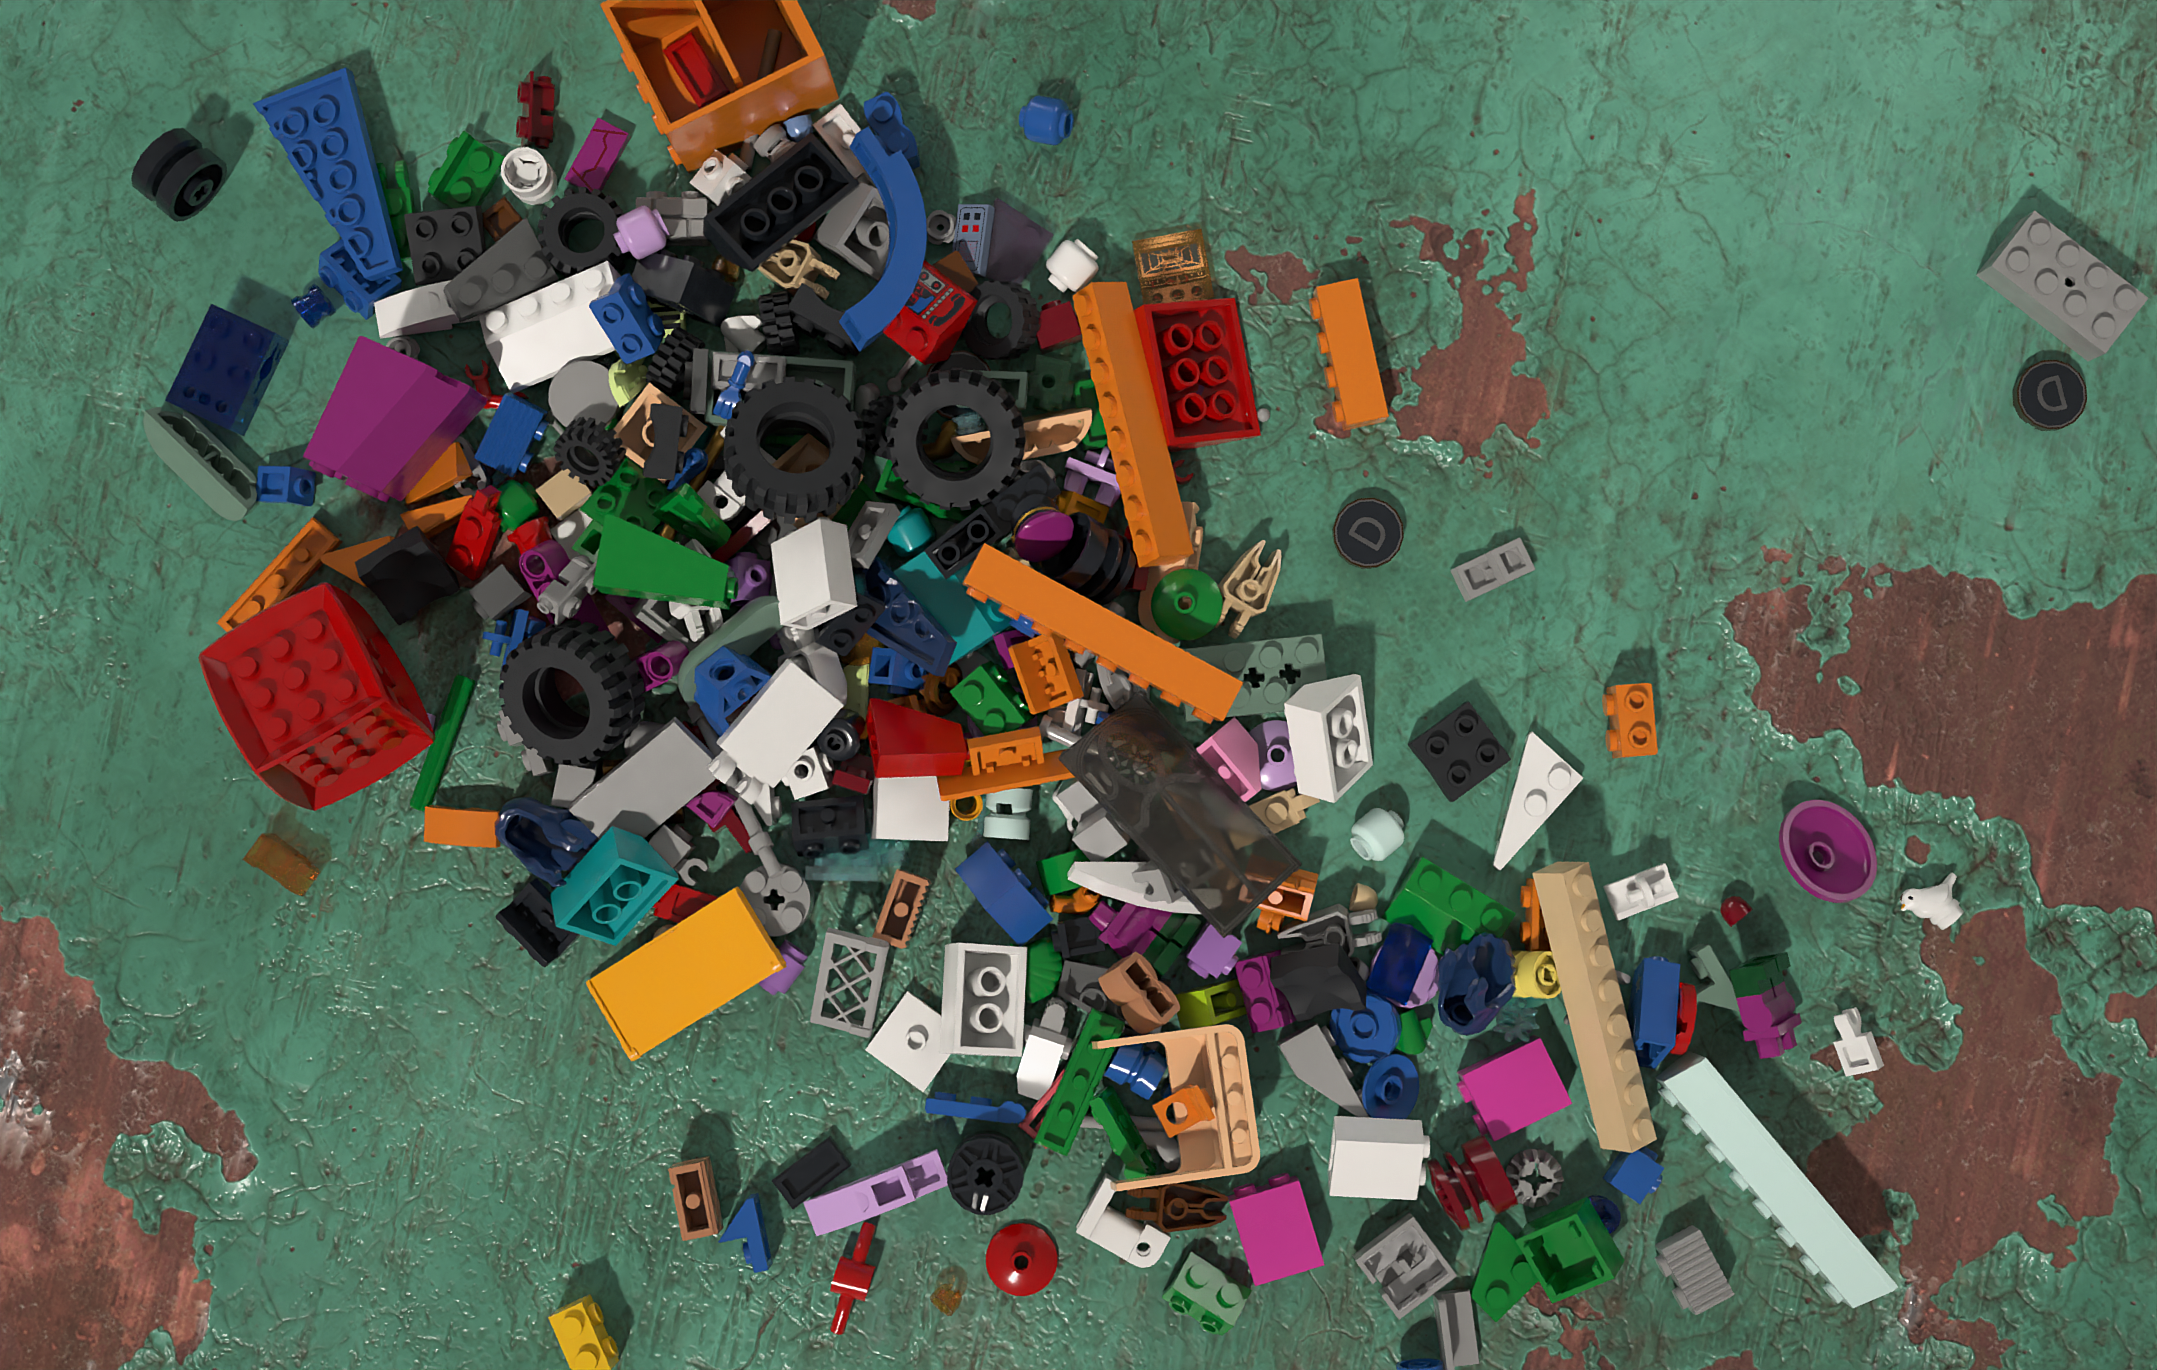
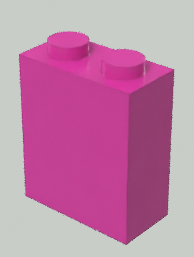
M1535 1035L1457 1072L1461 1080L1456 1083L1457 1089L1465 1103L1471 1101L1477 1113L1472 1116L1480 1135L1487 1134L1494 1142L1572 1104L1541 1038Z
M1289 1173L1278 1174L1268 1178L1269 1184L1256 1188L1254 1183L1245 1184L1234 1188V1194L1227 1196L1255 1286L1325 1265L1301 1185L1296 1175L1289 1177Z

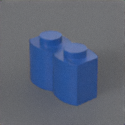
M884 92L865 101L864 113L868 126L874 135L879 136L883 140L888 156L901 150L912 170L919 167L920 156L916 140L912 132L904 125L901 109L896 99L890 93Z

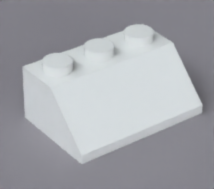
M1357 674L1306 684L1284 703V713L1287 718L1290 737L1289 744L1294 762V774L1296 776L1298 793L1335 803L1373 765L1361 675Z
M973 943L945 945L939 1054L1022 1057L1027 947Z

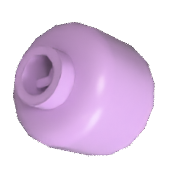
M645 205L618 217L617 227L619 231L613 234L622 253L630 251L636 259H642L664 248L666 245L665 237L670 235L658 210L654 209L651 211Z

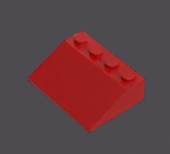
M1235 298L1144 304L1136 308L1134 314L1168 451H1183L1261 436ZM1199 384L1204 386V390L1201 396L1196 393L1198 391Z

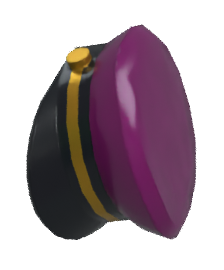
M1029 495L1022 499L1013 511L1011 518V540L1015 543V549L1019 557L1025 561L1040 562L1058 555L1068 545L1073 535L1074 525L1072 519L1060 512L1057 504L1046 495Z

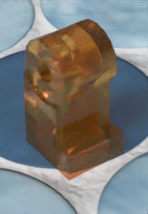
M262 833L242 859L252 867L259 868L284 888L299 896L305 895L321 873L314 864L307 860V857L274 833Z

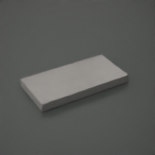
M674 717L573 801L568 810L599 839L612 826L645 838L717 779L713 776V772L707 768L716 756Z

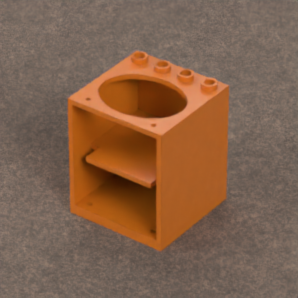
M607 0L600 4L624 51L620 55L630 73L634 72L639 81L636 87L645 104L650 103L655 113L651 117L661 135L665 133L671 145L667 146L676 166L683 163L688 173L701 168L715 149L723 155H727L741 148L745 139L759 134L760 137L763 132L775 124H780L783 127L785 121L797 116L810 114L839 99L825 54L797 0ZM768 29L778 30L782 32L774 71L772 74L757 81ZM690 32L694 34L731 92L699 109L662 51Z

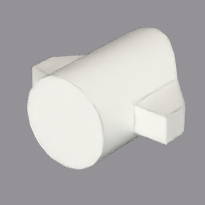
M738 315L727 318L722 322L721 332L724 335L726 352L740 353L748 350L753 354H759L765 348V335L758 330L762 325L759 315Z

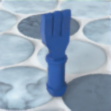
M748 350L741 352L737 357L738 361L732 377L728 379L730 386L722 391L715 405L713 414L723 419H730L732 417V409L737 402L742 400L740 390L745 388L746 378L751 366L755 362L753 353Z

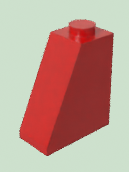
M878 698L870 699L865 722L875 778L954 776L962 774L964 762L970 759L968 742L967 739H964L961 724Z

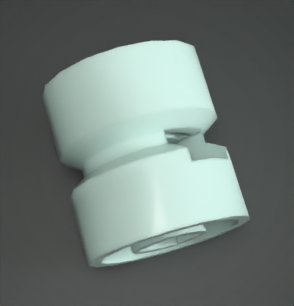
M1015 788L986 794V807L991 811L984 819L983 837L1029 840L1031 820L1026 817V812L1032 808L1033 790ZM1006 804H1012V815H1004Z

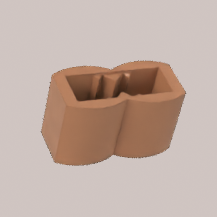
M1137 952L1114 963L1098 978L1105 995L1113 1003L1121 1007L1123 1016L1128 1024L1142 1035L1166 1024L1180 1010L1179 1002L1168 986L1158 981L1152 965Z

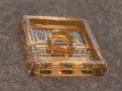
M1202 229L1132 241L1143 305L1214 299Z

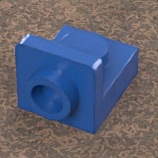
M258 466L256 501L312 506L316 474L314 471L291 466Z

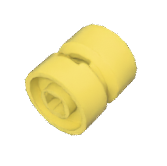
M1511 951L1516 959L1513 965L1516 968L1514 973L1516 991L1512 997L1549 999L1556 997L1561 992L1551 951Z

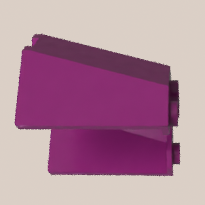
M359 336L303 457L314 462L312 469L331 478L334 477L336 472L347 477L345 484L386 503L390 497L402 501L482 410L488 399L469 385L450 378L425 363L364 336Z

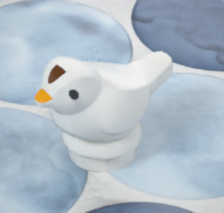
M1952 872L1940 885L1923 889L1912 888L1905 890L1899 898L1902 905L1901 910L1913 911L1919 918H1930L1933 925L1937 924L1941 930L1946 929L1964 913V910L1959 906V902L1956 899H1952V886L1957 876Z

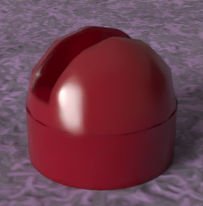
M1731 896L1721 904V915L1730 927L1753 910L1747 901L1738 896Z

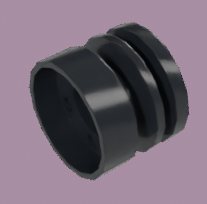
M1076 512L1069 515L1074 525L1071 540L1058 555L1041 561L1042 572L1050 579L1101 606L1109 604L1123 591L1134 572L1137 557L1133 550V541L1120 535L1115 530L1106 528L1103 523L1082 512Z
M978 1131L968 1135L956 1146L947 1168V1184L952 1198L963 1209L976 1215H993L1006 1210L1017 1199L1023 1186L1024 1159L1020 1148L1010 1137L997 1131ZM980 1167H983L986 1171L990 1169L994 1171L991 1178L992 1182L988 1183L986 1179L980 1181L977 1179Z

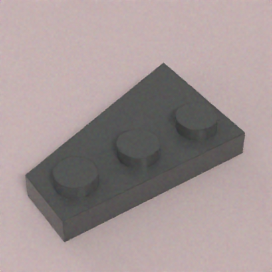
M526 217L444 287L443 292L460 323L558 282L559 279L549 260L543 254L542 247Z
M1065 958L1058 996L1090 1013L1093 1007L1124 1021L1125 1026L1122 1033L1126 1035H1142L1128 1024L1123 1016L1121 1007L1113 1003L1100 986L1098 978L1110 967ZM1160 978L1158 980L1170 988V979ZM1161 1026L1146 1034L1160 1033ZM1158 1041L1144 1043L1148 1048L1157 1050Z

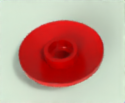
M1010 1224L998 1231L988 1245L986 1252L987 1272L993 1283L1008 1294L1015 1296L1035 1294L1050 1283L1056 1272L1058 1257L1055 1244L1043 1229L1033 1224ZM1025 1256L1028 1259V1265L1024 1268L1017 1267L1014 1263L1016 1257Z

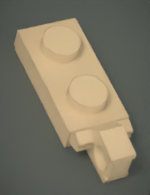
M1294 788L1287 791H1280L1244 809L1271 836L1300 823V820L1306 818L1303 809L1319 803L1320 800L1304 794L1297 796ZM1239 811L1231 813L1225 822L1220 820L1233 852L1264 839Z

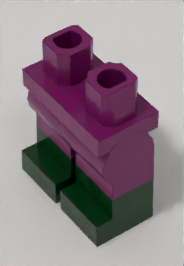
M1102 900L1088 918L1102 931L1098 938L1105 944L1108 943L1123 958L1134 952L1141 954L1152 965L1158 980L1167 972L1182 951L1181 949L1187 944L1202 923L1192 914L1187 916L1184 913L1141 907L1120 900L1117 901L1122 906L1118 911H1115Z
M1787 952L1753 957L1729 970L1741 1019L1747 1028L1743 1030L1745 1042L1756 1041L1760 1059L1781 1056L1785 1053L1784 1050L1797 1046L1793 1028L1802 1024L1800 1013H1793L1795 1002L1786 990L1782 973L1783 970L1791 966Z

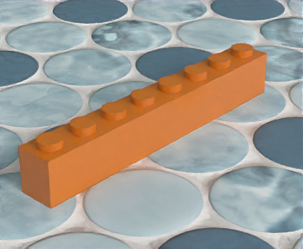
M1091 282L1073 295L1074 309L1078 316L1082 341L1091 369V379L1094 382L1099 402V411L1103 418L1107 443L1116 471V481L1120 488L1124 513L1132 536L1133 550L1136 554L1139 568L1175 564L1194 554L1127 282Z
M986 543L981 546L962 582L963 585L968 587L967 595L982 603H986L988 598L1001 605L998 611L1016 621H1018L1021 615L1033 622L1031 629L1048 638L1051 637L1052 633L1065 639L1064 647L1079 655H1083L1085 650L1098 657L1095 663L1113 673H1115L1117 668L1129 673L1130 675L1127 680L1145 690H1147L1149 685L1162 691L1159 696L1161 699L1177 707L1180 706L1181 702L1194 708L1193 716L1208 724H1211L1213 719L1224 721L1244 683Z

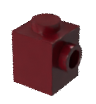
M1055 300L1041 306L1042 311L1039 312L1040 328L1037 331L1036 338L1042 355L1082 341L1078 316L1075 310L1073 311L1070 301L1062 303L1061 300Z

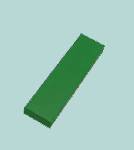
M1092 1007L1036 1134L1035 1143L1068 1156L1089 1108V1101L1097 1090L1115 1048L1092 1049V1042L1119 1038L1125 1026L1124 1021Z

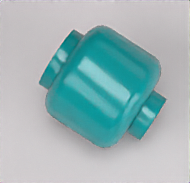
M906 505L899 509L901 514L889 532L887 540L899 557L912 555L914 558L930 546L937 532L922 508L912 509L910 505Z

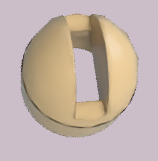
M1357 883L1351 895L1349 910L1357 912L1375 909L1378 904V896L1374 889Z

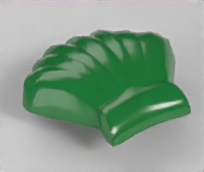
M1044 937L1021 946L1027 947L1025 1002L1028 1004L1050 995L1058 985L1062 974L1063 959L1059 951H1054L1053 941L1049 937ZM1010 943V945H1009V946L1019 947L1018 945H1016V944H1014V943Z

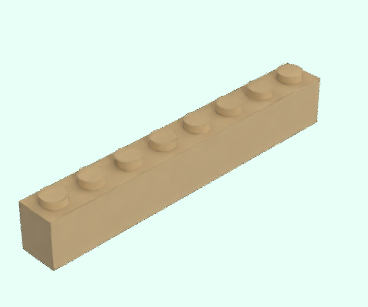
M1556 862L1532 874L1600 1148L1633 1153L1657 1140L1590 865L1589 862Z

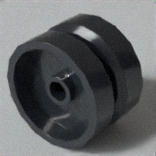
M174 128L159 136L141 154L134 166L131 181L132 186L150 201H156L157 207L176 222L185 221L202 211L217 195L225 181L227 166L208 148H203L202 143L184 128Z

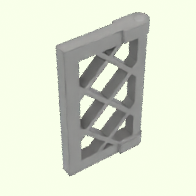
M828 927L824 940L810 1022L847 1031L849 1034L861 1037H871L889 949L887 941ZM835 943L846 946L850 952L836 959L833 955ZM867 951L877 954L874 967H870L861 955L862 952ZM854 957L864 972L850 978L840 964ZM834 968L844 982L830 989L828 986L830 970ZM869 977L872 982L869 996L865 998L855 983ZM849 988L859 1002L845 1008L835 994ZM826 998H829L838 1010L837 1013L832 1014L823 1011ZM861 1007L866 1010L864 1021L853 1019L849 1014Z

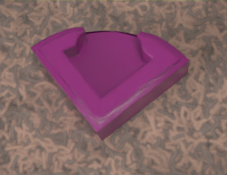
M712 790L696 796L686 806L711 827L715 828L738 798L728 792Z

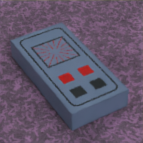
M958 204L952 252L958 251L974 277H986L995 208L989 204Z

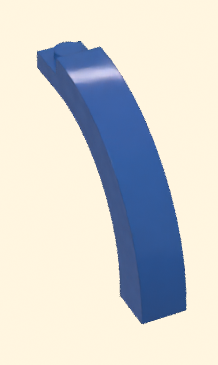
M869 127L856 133L849 147L870 176L883 201L889 226V249L885 268L878 284L864 299L846 310L839 321L859 352L874 342L890 326L908 301L922 270L927 241L924 202L918 182L901 150L888 156L883 140L879 136L874 135Z

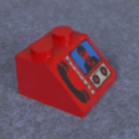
M924 260L920 276L912 294L897 317L883 333L924 365L948 360L978 300Z

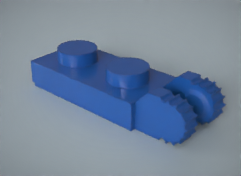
M935 1092L934 1099L926 1098L925 1105L926 1113L1009 1124L1011 1122L1019 1124V1122H1023V1119H1026L1025 1115H1027L1025 1113L1027 1110L1024 1109L1025 1106L1018 1104V1102L1005 1101L999 1107L991 1106L992 1099L971 1096L970 1103L956 1102V1094Z

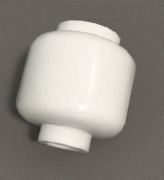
M1076 239L1075 242L1065 240L1046 262L1047 269L1052 273L1048 280L1063 293L1067 288L1078 292L1097 274L1099 267L1095 261L1098 259V256L1079 239Z

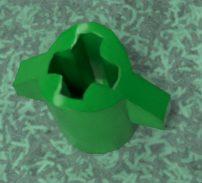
M1414 1008L1399 1011L1402 1031L1399 1043L1395 1049L1412 1055L1422 1053L1426 1048L1427 1039L1433 1026L1430 1017L1418 1020Z

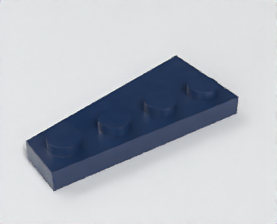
M877 555L869 568L858 567V570L865 573L868 594L885 603L884 612L866 633L931 674L944 676L957 642Z

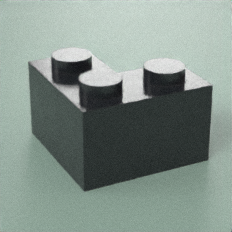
M664 249L638 259L631 276L634 282L638 283L644 290L646 301L673 308L694 321L721 328V324L726 318L736 292L735 287L724 281L726 277L724 274L713 269H704L705 263L689 255H684L683 260L678 259L676 254Z

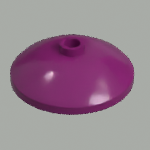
M1824 800L1802 802L1786 814L1779 830V847L1788 871L1800 886L1815 897L1833 903L1853 901L1870 889L1876 877L1877 857L1869 834L1856 817L1841 806Z

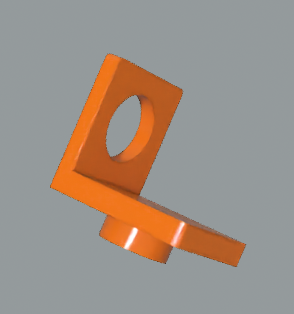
M1189 1084L1152 1105L1169 1138L1200 1121L1209 1122L1215 1118L1211 1110L1214 1108L1211 1097L1205 1088L1200 1089L1198 1085ZM1174 1102L1182 1103L1187 1110L1186 1119L1180 1124L1171 1123L1166 1116L1168 1106Z

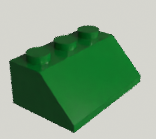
M1417 856L1380 918L1408 935L1426 942L1433 950L1444 956L1446 948L1454 952L1462 944L1468 945L1473 941L1474 936L1485 932L1495 934L1497 938H1502L1516 913L1424 857Z

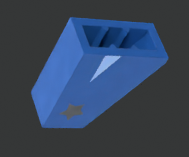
M1659 956L1644 958L1635 969L1627 1011V1020L1638 1064L1641 1067L1655 1069L1674 1048L1676 1042L1680 964L1671 963L1668 959Z

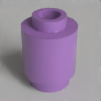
M787 940L781 946L776 945L787 967L758 983L772 995H776L778 991L783 994L788 991L805 968L804 962L808 958L801 949Z

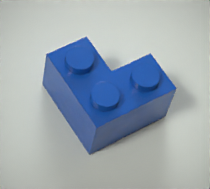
M987 841L955 870L984 909L1021 947L1053 920L1044 908L1049 902L1036 887L1031 891L1028 889L1032 883L1019 868L1015 871L1011 869L1016 863L1003 848L997 852Z

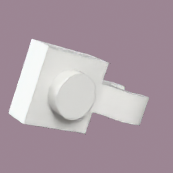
M1856 1007L1842 1011V1014L1833 1016L1835 1025L1842 1037L1833 1043L1845 1075L1851 1076L1882 1068L1884 1064L1872 1032L1861 1033V1017Z

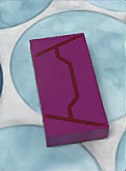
M597 118L565 177L566 182L577 188L587 187L590 192H593L594 188L602 191L631 138L629 133Z

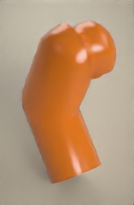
M1081 886L1070 896L1053 894L1050 898L1049 908L1051 912L1082 915L1093 908L1102 898V895Z

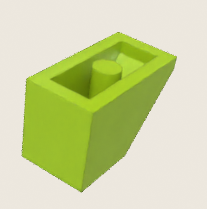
M1238 977L1175 994L1180 1005L1177 1016L1181 1030L1213 1026L1247 1014Z

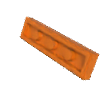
M312 517L218 620L217 624L228 632L260 611L296 594L323 564L320 555L335 551L343 541L317 518Z

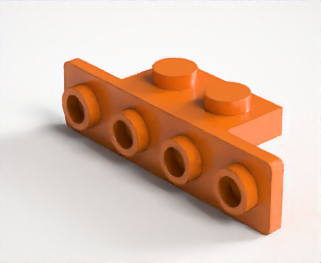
M1039 726L967 739L971 767L963 768L961 775L936 776L941 801L957 800L1075 778L1058 759L1068 749L1043 753Z

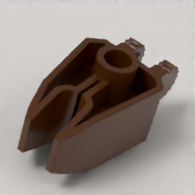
M1186 1181L1130 1189L1127 1193L1137 1198L1150 1197L1149 1208L1127 1207L1125 1216L1134 1220H1152L1165 1233L1207 1228L1221 1223L1227 1218V1215L1221 1211L1202 1209L1208 1202L1228 1201L1226 1195L1202 1183Z

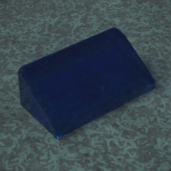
M1393 923L1366 986L1372 991L1406 1006L1433 940L1412 925Z

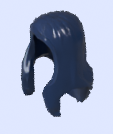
M532 797L514 798L508 801L502 807L498 819L494 822L495 835L499 842L508 847L529 872L547 881L553 887L566 885V881L562 879L561 870L571 872L600 840L568 809H558L544 805Z
M1485 932L1474 936L1473 941L1468 945L1462 944L1454 952L1446 948L1444 956L1438 963L1434 983L1440 992L1438 999L1440 1020L1445 1026L1451 1027L1455 1033L1469 1036L1482 1032L1515 993L1514 973L1516 968L1513 965L1516 959L1511 952V946L1507 939L1497 938L1495 934Z

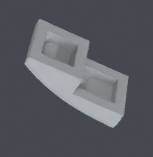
M1517 538L1450 571L1465 602L1535 570V567L1521 538Z

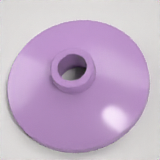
M1272 720L1254 727L1249 734L1258 744L1261 788L1268 791H1283L1296 786L1297 781L1294 774V762L1289 744L1290 737L1287 722ZM1273 749L1282 750L1284 758L1281 762H1274L1271 759L1270 755Z

